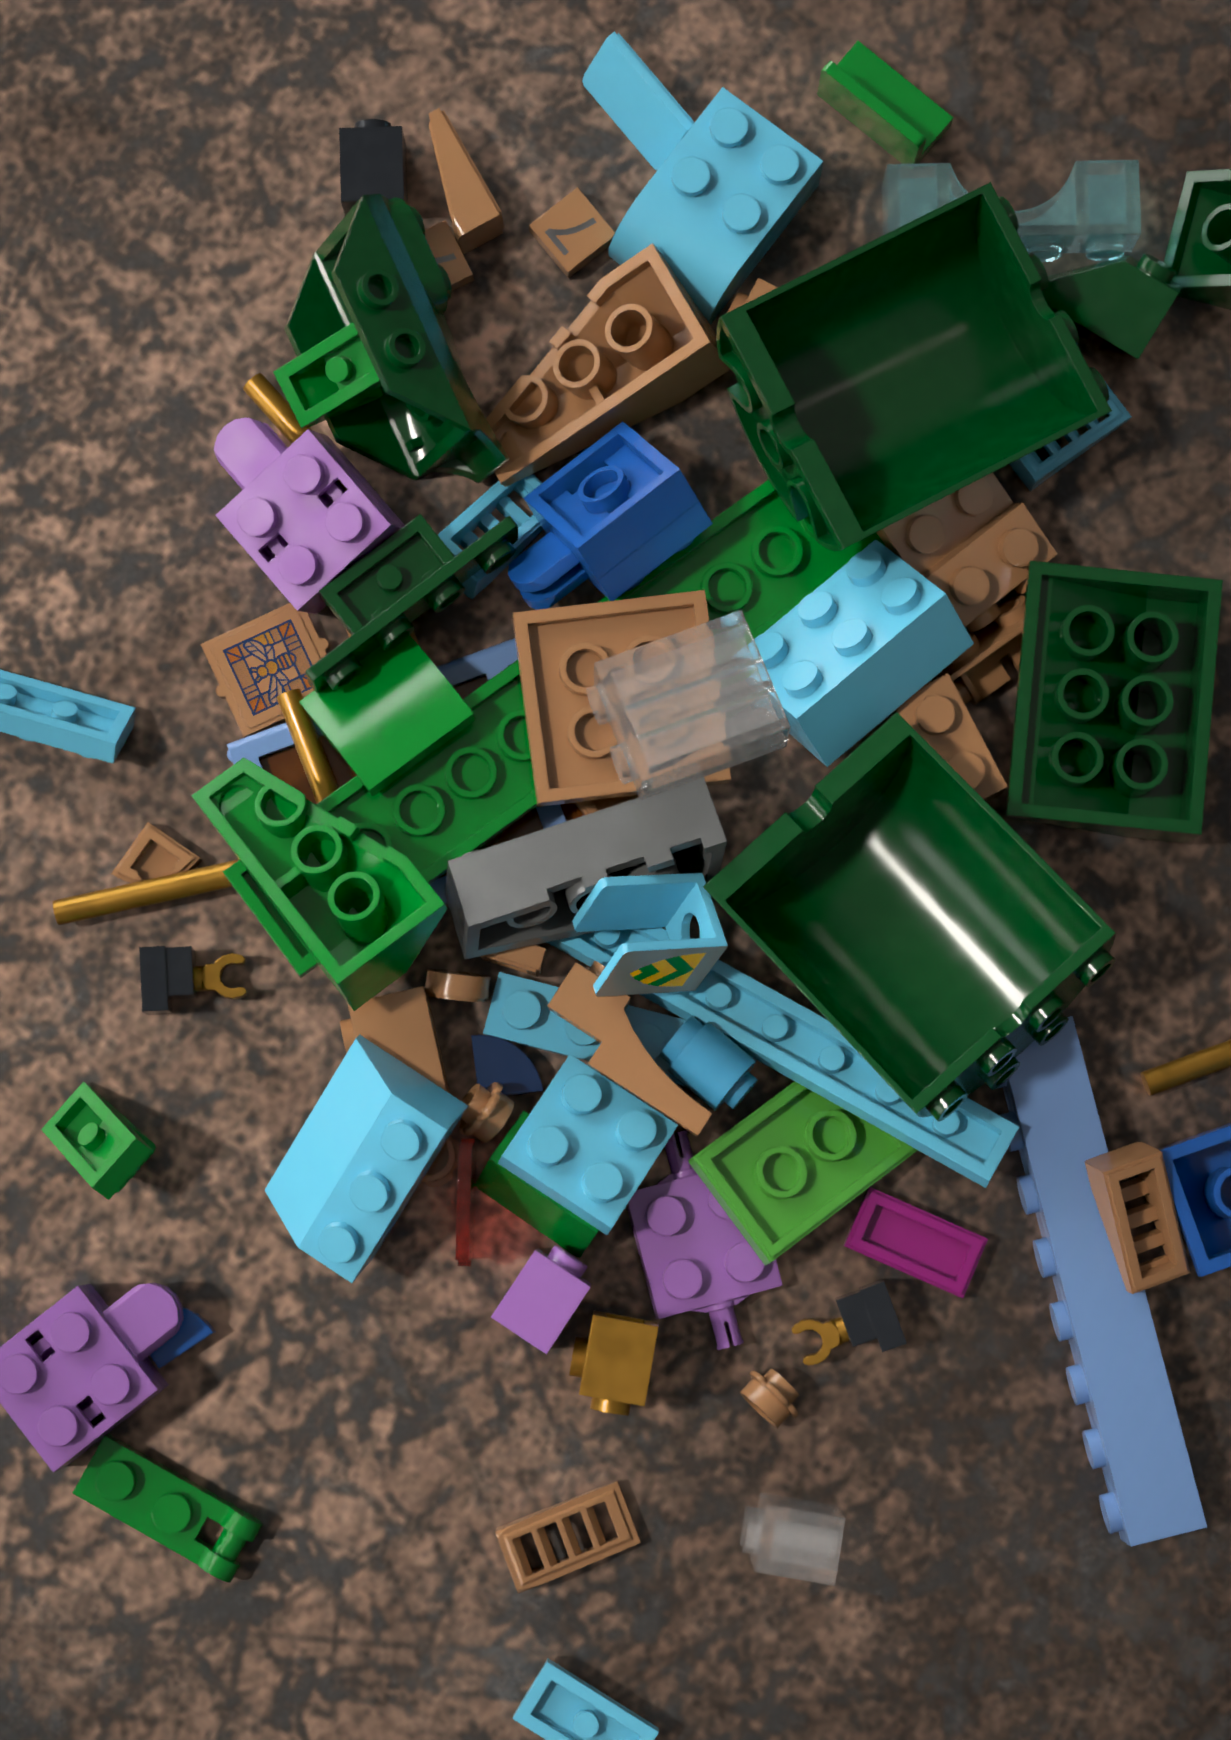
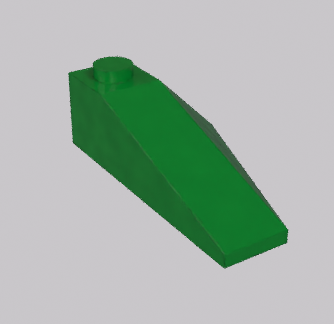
M244 757L191 795L354 1011L409 970L447 910L445 903L407 856L390 846L386 848L360 832L359 828L341 816L337 818L309 801L305 794Z

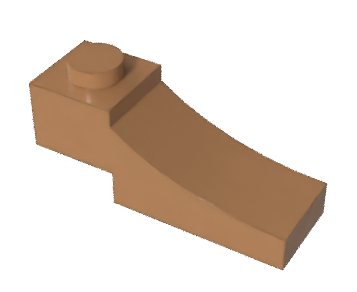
M594 960L590 968L586 969L575 962L547 1005L548 1009L601 1043L588 1062L589 1067L697 1137L712 1113L679 1088L663 1072L644 1048L625 1013L626 1008L631 1002V997L628 995L596 996L593 984L605 966Z

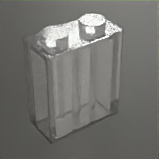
M742 610L595 662L594 686L586 688L588 700L597 723L603 725L609 722L618 745L610 747L611 757L617 774L623 784L633 781L640 800L787 746L791 726Z

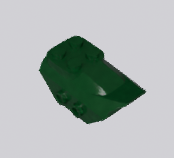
M382 194L362 195L312 255L284 330L298 357L353 322L382 384L380 388L383 395L374 401L326 420L336 443L415 481L432 472H443L463 476L479 484L488 479L510 458L487 422L463 376L454 339L444 317L448 300L452 294L449 276L445 269L437 264L425 238V227L422 217L414 207H410L403 199L397 197L389 199Z

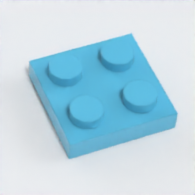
M570 1054L501 1156L498 1164L605 1235H608L676 1130L678 1124Z

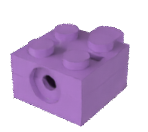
M246 417L235 419L226 424L217 435L214 446L217 460L242 491L215 516L297 611L318 614L327 606L320 597L319 590L405 526L335 443L324 434L307 429L295 442L287 447L268 424ZM338 479L347 488L346 491L336 482Z
M159 1283L139 1284L108 1307L92 1284L78 1285L0 1347V1404L53 1473L68 1466L169 1386L148 1356L171 1339L181 1327L184 1319L183 1306L177 1294L169 1287ZM103 1413L105 1417L93 1426L91 1421Z

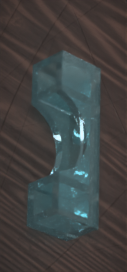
M1139 160L1075 161L1067 182L1054 197L1034 208L1015 211L1019 224L1017 233L1028 254H1035L1041 262L1057 260L1062 257V253H1086V257L1090 260L1107 261L1123 257L1124 252H1132L1141 235ZM950 163L886 165L882 181L883 235L968 193L958 181Z

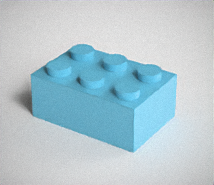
M875 539L861 552L854 555L847 564L817 589L805 596L798 605L768 630L756 637L749 646L731 660V663L761 709L828 767L970 648L974 642L947 594Z

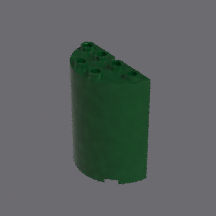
M991 182L720 316L718 320L716 334L718 355L736 374L738 383L727 388L746 438L764 473L797 522L809 516L815 540L829 550L841 551L1112 411L1107 403L1109 392L1103 377L1094 367H1088L1077 346L1079 336L1074 322L1065 311L1060 310L1054 313L1046 303L1042 291L1049 286L1047 272L1035 254H1028L1017 233L1019 224L1013 207L1006 198L998 197Z
M898 712L817 783L813 793L803 805L791 813L785 812L703 886L915 1114L922 1118L933 1116L938 1122L950 1116L965 1101L968 1095L986 1083L991 1090H994L1008 1080L1020 1066V1062L1016 1057L1033 1041L1042 1046L1053 1039L1069 1020L1063 1011L1085 986L1089 987L1101 979L1116 961L1109 953L1116 933Z

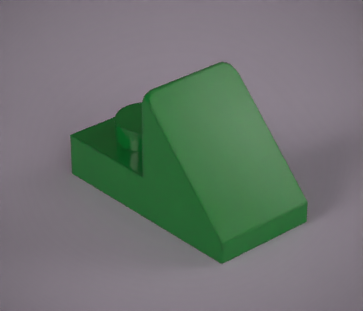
M353 322L273 372L301 428L311 427L374 401L383 395L380 388L382 384Z
M84 1081L41 1129L85 1181L108 1200L126 1185L156 1149L151 1139Z

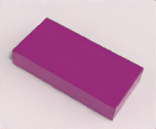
M869 1187L843 1246L963 1298L988 1239Z

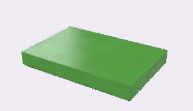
M794 1081L689 1159L688 1162L766 1266L918 1150Z

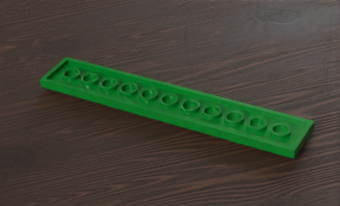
M768 479L711 520L713 524L696 536L687 548L673 554L646 575L637 587L624 592L615 600L705 590L716 673L719 675L732 665L731 660L749 646L756 637L763 634L798 605L805 596L812 593L847 564L854 555L861 552L875 539L884 546L885 544L878 534L874 533L841 551H832L823 547L815 540L810 517L808 516L797 522ZM605 596L598 602H606L610 600ZM518 660L463 699L475 715L476 720L376 795L372 797L358 777L355 776L316 805L337 818L340 816L356 825L360 832L386 848L390 846L404 854L429 885L447 872L449 860L478 850L537 807ZM238 860L224 870L225 877L298 976L302 978L318 966L316 961L242 863Z

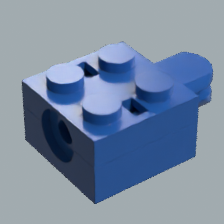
M622 421L523 498L546 535L510 562L508 575L515 587L520 590L527 605L535 610L551 608L587 579L610 601H614L624 592L637 587L646 575L673 554L687 548L696 536L713 523L681 470Z

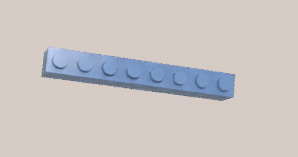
M1070 1016L1064 1028L1048 1043L1040 1046L1036 1041H1033L1016 1057L1020 1062V1066L1008 1080L998 1087H1003L1009 1110L1008 1113L1000 1114V1116L1019 1126L1008 1150L1010 1152L1019 1150L1025 1171L1024 1176L1016 1178L1020 1200L1026 1215L1036 1213L1042 1236L1040 1239L1033 1240L1036 1262L1043 1278L1052 1276L1058 1302L1049 1304L1053 1327L1059 1341L1069 1340L1075 1365L1066 1367L1070 1392L1076 1405L1085 1403L1092 1429L1082 1431L1087 1457L1092 1469L1102 1467L1108 1493L1099 1495L1104 1522L1110 1534L1119 1532L1120 1539L1132 1547L1207 1528L1146 1292L1143 1290L1131 1294L1126 1291L1089 1183L1085 1161L1107 1153L1108 1148L1073 1016Z

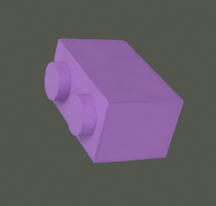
M557 1245L552 1248L549 1255L539 1248L536 1249L491 1318L547 1354L592 1285L582 1278L588 1266Z

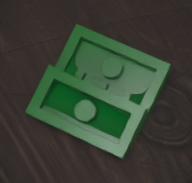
M410 635L395 648L385 652L381 647H378L361 660L360 663L364 666L363 670L344 687L333 691L330 686H327L321 692L316 693L313 691L299 701L303 709L336 752L342 756L372 797L476 720L469 706Z

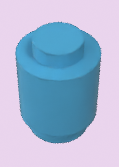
M691 1016L679 1028L659 1055L670 1064L667 1071L714 1111L724 1102L734 1109L758 1081L750 1073L757 1061L711 1022L703 1025L694 1016Z

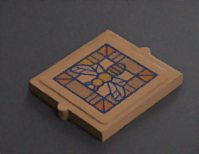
M291 603L200 644L219 683V686L216 688V694L219 698L227 700L244 738L285 721L277 701V696L293 689H300L303 697H306L314 691L308 683L305 672L327 655L326 652L330 648L325 638H319L308 613L297 611Z

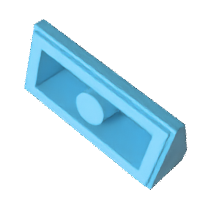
M615 31L610 34L584 73L583 85L655 170H658L695 122L619 33L616 34Z

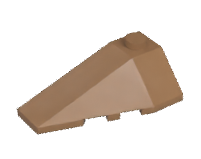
M653 243L597 282L587 295L591 301L568 329L561 326L549 341L553 345L551 350L530 375L520 376L486 418L510 458L495 472L503 486L507 487L590 447L622 421L631 427L683 402L730 370L719 358L717 338L711 325Z

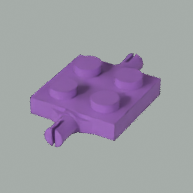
M685 1130L675 1133L681 1158L674 1133L665 1145L672 1174L667 1175L654 1186L636 1190L626 1207L656 1319L687 1311L709 1312L717 1350L730 1347L724 1322L731 1346L744 1343L733 1305L739 1304L750 1294L783 1286L776 1259L766 1266L763 1264L688 1162L693 1157L687 1134L688 1131Z

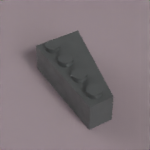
M704 776L482 850H474L461 857L449 860L447 864L445 897L464 959L598 932H576L572 920L597 882L604 877L703 873L706 883L709 882L720 872L727 839Z

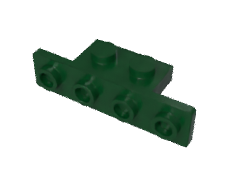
M419 514L319 590L320 597L351 636L306 670L305 674L308 683L314 691L319 693L327 686H330L333 691L344 687L363 670L364 666L360 661L374 650L381 647L387 652L395 648L414 631L415 627L411 622L425 611L432 608L435 613H438L454 603L465 591L462 583L480 569L486 574L492 573L506 563L516 552L513 544L518 540V525L510 516L506 517L462 552L454 556L423 516Z

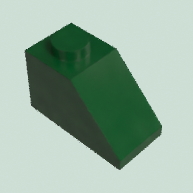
M1144 253L1139 261L1130 255L1050 275L1048 276L1049 286L1042 291V294L1048 306L1056 311H1065L1076 323L1139 359L1182 289V286L1172 281L1177 273L1172 267Z

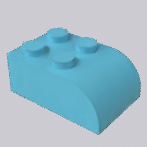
M722 87L632 203L612 238L608 256L621 265L653 243L711 325L819 186L823 160Z

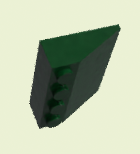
M1039 561L1029 562L1006 817L1122 837L1189 843L1202 835L1223 580Z

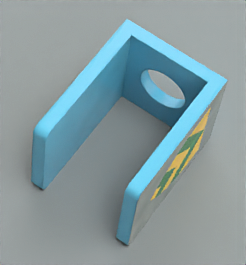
M703 873L604 877L597 882L572 920L576 932L665 927L669 940L627 942L620 945L593 984L597 997L695 991L728 947L711 896L703 887L706 884ZM693 915L699 924L700 938L690 939V922Z

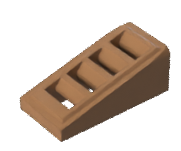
M438 108L429 113V129L455 238L462 253L465 254L503 234L502 212L445 111H441Z
M1136 1142L1086 1160L1085 1166L1091 1190L1126 1291L1134 1294L1189 1274L1190 1269L1162 1151L1146 1143ZM1138 1174L1137 1178L1128 1180L1123 1183H1119V1181ZM1145 1195L1147 1203L1126 1210L1124 1202ZM1154 1221L1156 1229L1132 1237L1131 1229ZM1161 1245L1163 1246L1165 1255L1139 1264L1137 1254Z
M618 1480L501 1525L495 1531L518 1594L641 1543ZM602 1502L606 1504L617 1533V1537L605 1540L593 1508L594 1505ZM580 1512L593 1545L583 1550L580 1548L569 1519L570 1515ZM553 1522L557 1524L568 1556L556 1560L544 1526ZM529 1532L533 1536L543 1563L542 1566L531 1569L520 1536Z

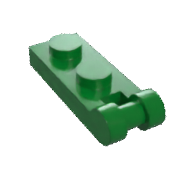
M110 1434L105 1435L72 1492L74 1495L194 1562L210 1575L228 1583H231L240 1567V1563L236 1559L246 1541L254 1542L263 1526V1523L251 1514ZM209 1518L224 1527L214 1546L198 1538Z

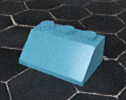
M359 1035L354 1040L265 1188L267 1196L296 1246L344 1279L353 1283L377 1254L468 1105Z

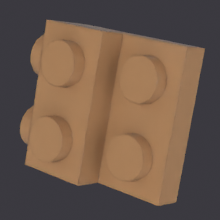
M993 472L876 532L889 550L947 594L963 625L970 633L982 629L1000 615L1001 609L996 602L1011 590L1015 589L1017 594L1026 593L1028 564L1030 561L1048 562L1057 555V552L1024 503H1013Z

